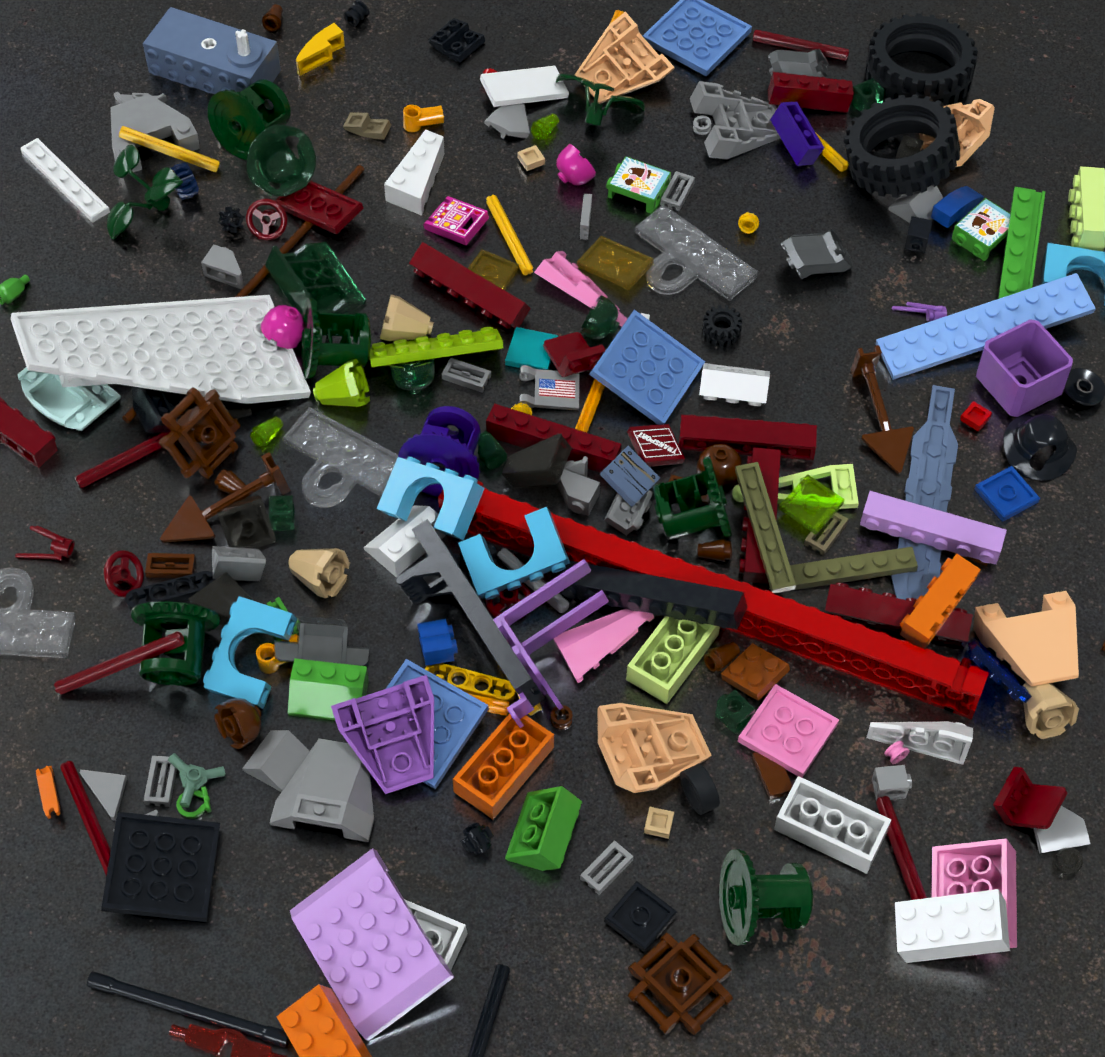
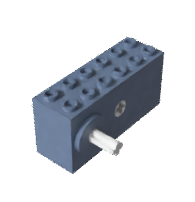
M172 7L168 9L143 42L149 73L203 90L207 93L216 94L226 89L240 92L257 80L264 79L273 82L281 71L277 41Z

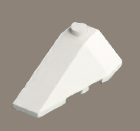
M949 721L871 722L866 738L890 745L901 740L904 743V748L907 747L915 752L963 765L972 743L973 728L967 727L963 723Z

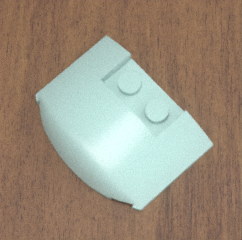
M27 367L17 374L25 396L40 413L59 425L79 431L84 430L121 398V395L108 384L62 387L59 375L30 371Z

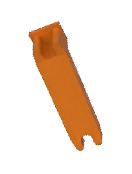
M46 766L43 769H37L36 776L44 813L48 819L51 818L52 811H55L56 815L59 816L60 805L53 777L55 776L52 766Z

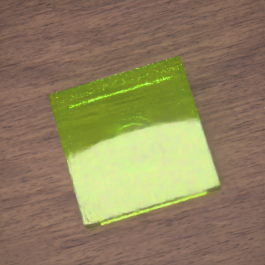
M807 474L780 504L779 510L817 535L844 504L845 499Z

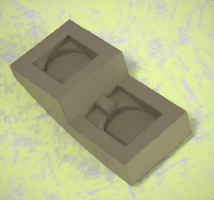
M350 112L343 125L344 130L356 135L381 140L385 139L391 127L389 120L371 119L368 113Z

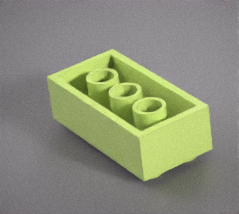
M1080 166L1078 175H1074L1073 189L1069 190L1068 201L1072 202L1069 217L1073 218L1070 225V233L1074 235L1071 247L1104 251L1105 168Z
M665 616L628 664L626 680L668 704L719 635L720 627Z

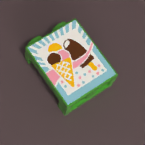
M625 156L622 163H618L613 178L610 177L607 181L608 198L612 199L615 193L646 203V212L654 214L671 181V172Z
M985 198L955 225L952 240L973 253L976 257L986 261L990 251L1007 236L1010 213Z

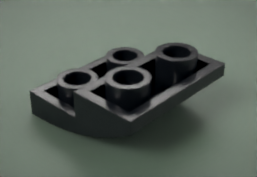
M453 18L431 36L428 42L443 55L460 63L485 42V37L483 34L470 30L468 23Z

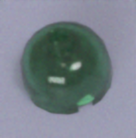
M600 295L596 300L598 302L596 307L592 306L579 332L592 339H603L609 333L614 334L620 324L617 321L618 309L615 304L608 298Z
M434 359L390 365L394 383L402 390H409V394L422 393V389L428 387L435 377Z

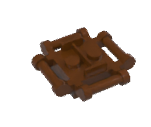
M192 387L187 392V396L170 413H165L161 417V421L171 432L162 437L159 444L163 449H167L179 465L184 478L191 477L199 469V473L206 479H209L214 474L213 471L231 453H235L239 448L234 441L236 437L234 433L239 429L240 423L231 416L219 399L220 395L215 389L210 390L203 397L196 388ZM193 402L196 403L197 406L194 409H189L178 421H176V419ZM177 440L193 460L190 464L174 443Z
M665 933L654 948L638 962H633L628 967L630 973L641 981L630 991L628 997L633 1002H637L660 1025V1029L665 1034H668L681 1021L691 1034L696 1035L701 1030L700 1026L723 1005H728L733 1000L732 995L720 984L730 976L732 969L728 965H723L700 943V938L696 934H692L684 942L678 943L670 934ZM667 949L671 950L648 972L645 971ZM691 950H693L703 961H705L716 972V974L709 967H707ZM649 989L653 993V997L669 1013L672 1012L673 1014L667 1017L644 995V992ZM713 991L717 997L693 1018L689 1012Z

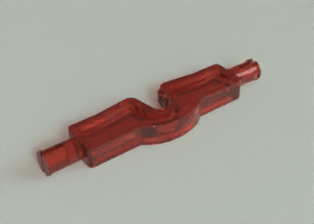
M173 1024L169 1033L170 1036L184 1039L186 1045L213 1055H219L224 1045L231 1042L233 1043L231 1057H288L274 1053L271 1046L247 1040L242 1033L234 1029L222 1028L211 1030L190 1024L188 1028Z

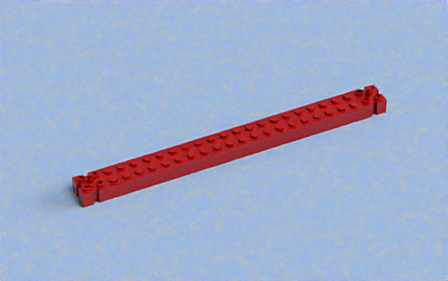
M478 481L477 484L483 487V483ZM485 488L467 534L473 536L481 534L486 541L532 557L534 540L525 515L539 509L531 506L529 503L516 501L507 495L497 494ZM442 490L438 497L440 509L444 502V490ZM551 512L567 556L571 561L580 562L585 559L588 564L744 592L748 608L738 630L725 629L944 709V707L953 709V713L972 720L989 672L984 671L978 666H970L971 660L968 658H963L959 662L956 658L937 654L931 649L915 646L909 641L893 638L884 632L871 630L862 624L849 622L840 616L827 614L815 607L802 605L793 599H786L775 595L769 590L758 589L747 582L736 581L725 574L714 573L703 566L692 565L681 558L670 557L659 550L648 549L636 542L626 541L614 534L604 533L592 526L582 525L570 518H563Z

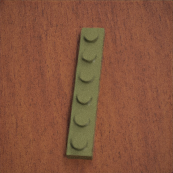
M754 462L735 466V473L771 592L779 593L793 590L796 587V583L759 463Z
M905 547L790 565L796 583V587L793 590L914 572L917 571L918 565L913 547Z

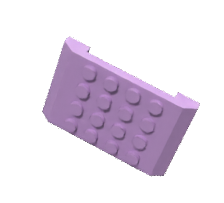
M373 848L290 910L293 922L351 1022L363 1038L368 1041L454 978L441 955L437 954L389 876V870L377 850Z

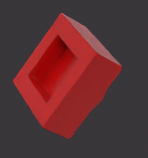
M973 401L961 415L960 421L979 432L991 418L992 412Z

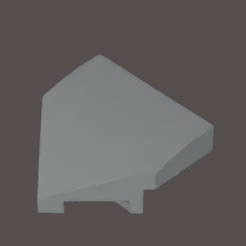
M524 104L500 106L484 121V124L488 127L492 125L493 128L499 131L502 139L506 135L527 139L530 134Z
M1063 806L1060 807L1048 829L1034 828L1039 853L1090 844L1084 819Z

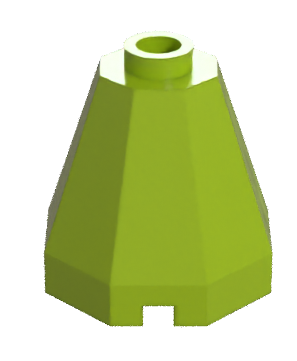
M354 359L346 362L316 382L315 388H313L315 399L319 400L322 405L352 407L363 406L370 402V396L365 397V393L369 392V385L362 366H356L359 363L358 360Z

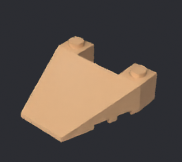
M1067 591L1043 595L1042 612L1006 618L998 603L975 607L973 629L981 644L986 648H992L996 652V657L1001 661L1006 660L1011 665V669L1031 687L1078 678L1076 607Z

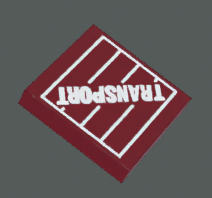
M669 424L629 427L627 433L637 455L649 467L683 464L685 457Z

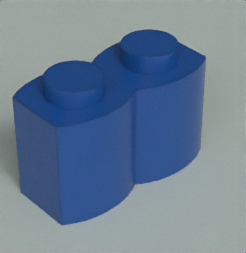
M446 619L417 623L425 666L454 661V654L458 653L456 639H454L452 624L447 625Z

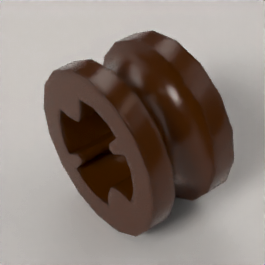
M562 705L563 708L561 710L556 706L551 711V724L558 730H566L572 725V711L565 705ZM557 715H566V720H557Z

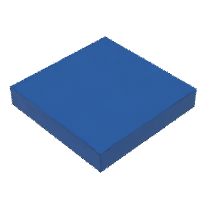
M1013 466L976 484L974 488L1002 522L1039 503L1040 497Z

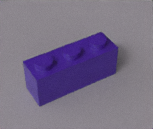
M797 102L780 103L770 121L796 165H813L824 150V146Z

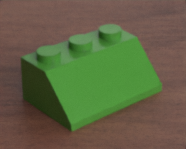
M295 658L290 677L288 715L335 721L331 708L332 705L366 696L369 683L367 667Z
M563 786L528 792L505 859L541 871L560 869L582 801Z

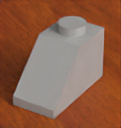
M213 244L201 262L204 276L243 289L242 273L233 251Z
M557 467L556 484L567 508L575 513L589 516L600 495V482Z

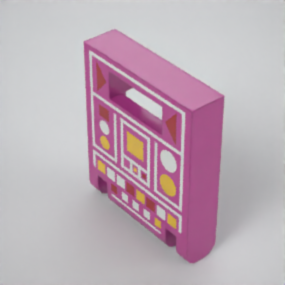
M447 196L423 226L427 231L467 245L486 223L489 216L487 210ZM472 217V225L467 230L463 229L465 224Z

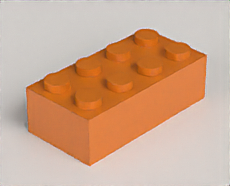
M509 713L453 778L454 793L492 820H494L554 749V734L526 715L520 719L524 726L519 727Z
M318 984L276 1016L299 1057H372L331 988Z

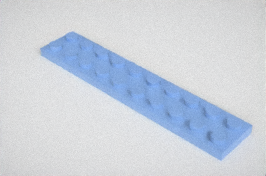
M1075 273L876 339L875 344L880 345L881 357L892 380L981 351L987 340L1030 319L1039 321L1047 329L1092 314L1096 308L1078 274Z

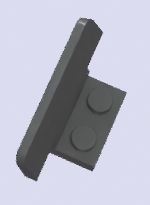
M296 616L297 642L274 640V656L278 661L294 662L296 658L364 666L368 662V647L347 646L348 626L344 619Z

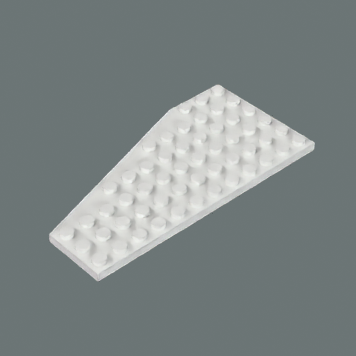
M270 295L17 312L11 314V322L27 369L30 371L186 395L194 387L203 397L210 390L215 389L220 395V400L244 404L309 398L311 393L293 349L277 346L276 341L272 338L269 341L261 331L260 325L264 316L275 307Z

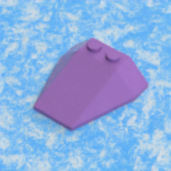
M427 675L331 706L338 730L385 794L434 778V696Z

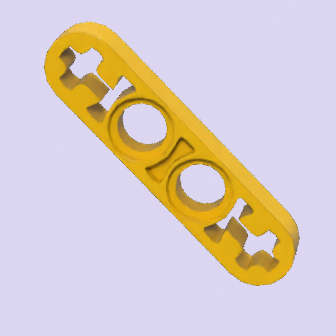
M445 663L425 667V670L432 674L435 671H439V674L436 676L443 680L447 677L446 673H449L447 682L466 693L510 702V704L516 698V691L508 680ZM455 676H462L465 678V682L456 685L452 682V679ZM478 682H485L489 687L484 691H479L475 688V685ZM493 685L496 686V689H494V694H492ZM505 689L509 690V693H506L505 696L501 695V692H504Z

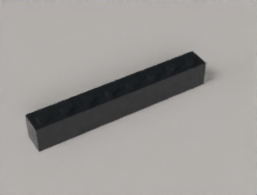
M569 560L570 563L565 565L566 568L562 570L561 574L578 562ZM588 564L591 569L590 573L561 591L563 597L586 601L602 590L609 600L605 605L611 607L626 608L632 611L652 613L656 616H668L678 620H689L699 624H710L738 630L748 608L744 592L593 564Z

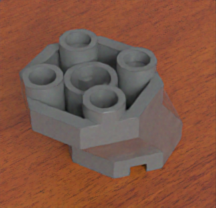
M815 49L811 52L776 50L768 55L772 66L769 68L771 76L773 72L834 79L832 71L827 69L829 63L820 49Z
M833 229L825 233L792 235L781 242L782 248L789 255L786 257L789 266L792 269L796 267V271L801 279L811 274L845 272L853 266L848 250L843 248L841 238Z

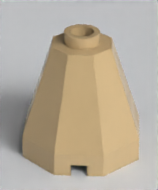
M390 295L380 339L386 341L399 339L413 340L420 336H426V334L431 335L434 322H430L431 317L401 297Z
M332 548L296 550L290 556L288 564L291 573L317 596L329 598L328 596H336L345 584L347 575L344 574V569H349L350 562L345 551Z
M1027 682L1023 684L1022 695L1025 720L1031 734L1034 735L1036 733L1041 739L1058 736L1066 731L1064 726L1068 723L1070 726L1076 723L1079 708L1071 698L1054 685L1048 683L1031 687Z

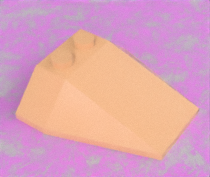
M624 12L609 24L575 73V76L594 83H603L614 88V91L599 90L598 103L601 104L609 101L611 95L622 96L659 82L672 72L675 67L663 54L659 55L639 33L638 25ZM589 87V93L595 97V91Z
M624 703L602 705L597 709L598 745L615 784L628 791L638 793L656 790L680 776V772L696 764H701L712 756L693 714Z

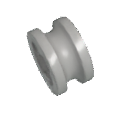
M704 115L697 116L693 121L694 132L699 135L708 134L711 131L710 118Z

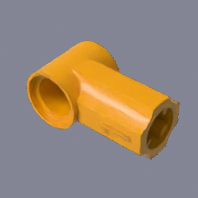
M407 105L403 109V128L408 132H417L421 126L444 123L442 106L420 108L417 105Z
M292 635L288 642H297L298 635ZM264 643L256 650L258 666L263 673H274L281 664L286 663L275 658L274 644Z

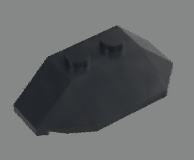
M132 386L133 408L145 431L153 434L171 432L163 424L161 417L165 413H170L182 401L180 395L173 392ZM186 409V410L176 419V421H178V420L188 411V409Z

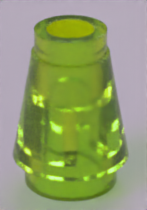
M552 113L534 121L531 126L532 135L536 139L547 138L559 123V118Z
M274 416L253 427L250 433L252 441L260 447L268 445L283 427V422L280 418Z

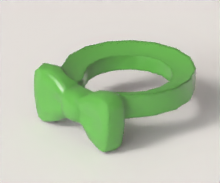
M206 786L201 787L202 791H194L193 796L204 799V804L194 812L183 810L180 805L183 793L179 796L176 807L183 818L195 819L200 817L205 811L207 813L212 812Z

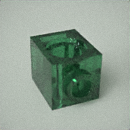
M874 78L853 86L854 95L851 102L860 112L864 109L869 110L872 108V104L883 102L885 90Z
M293 495L269 496V520L272 531L295 530Z
M733 690L730 694L722 695L716 703L715 715L735 735L746 727L755 714V708L736 690ZM729 709H736L738 712H731Z

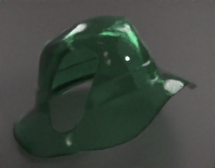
M273 125L266 128L252 142L247 155V173L251 182L274 196H287L304 188L312 179L316 168V155L309 137L298 128L287 125ZM288 136H295L299 139L297 144L299 159L286 142ZM268 182L282 184L279 189H275Z

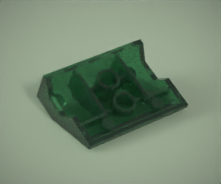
M327 242L304 244L295 253L282 254L277 246L272 247L265 266L292 307L296 308L302 316L307 298H313L317 301V311L319 313L343 314L366 303L367 300Z

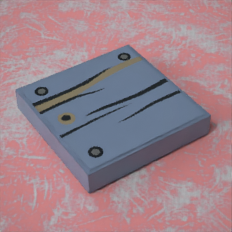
M629 445L600 473L631 507L660 479Z

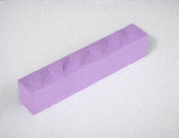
M873 491L869 492L860 526H864L869 530H878L894 537L906 538L915 543H923L939 550L951 551L963 557L968 556L984 563L997 564L1007 531L1006 529Z

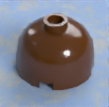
M714 444L707 447L700 454L696 468L697 473H702L705 470L703 459L706 456H710L719 486H730L729 488L738 483L735 466L742 465V462L735 449L725 444Z
M232 698L215 707V709H218V713L214 714L217 728L224 739L229 736L235 742L231 744L233 748L240 749L257 738L261 730V712L256 705L242 698Z

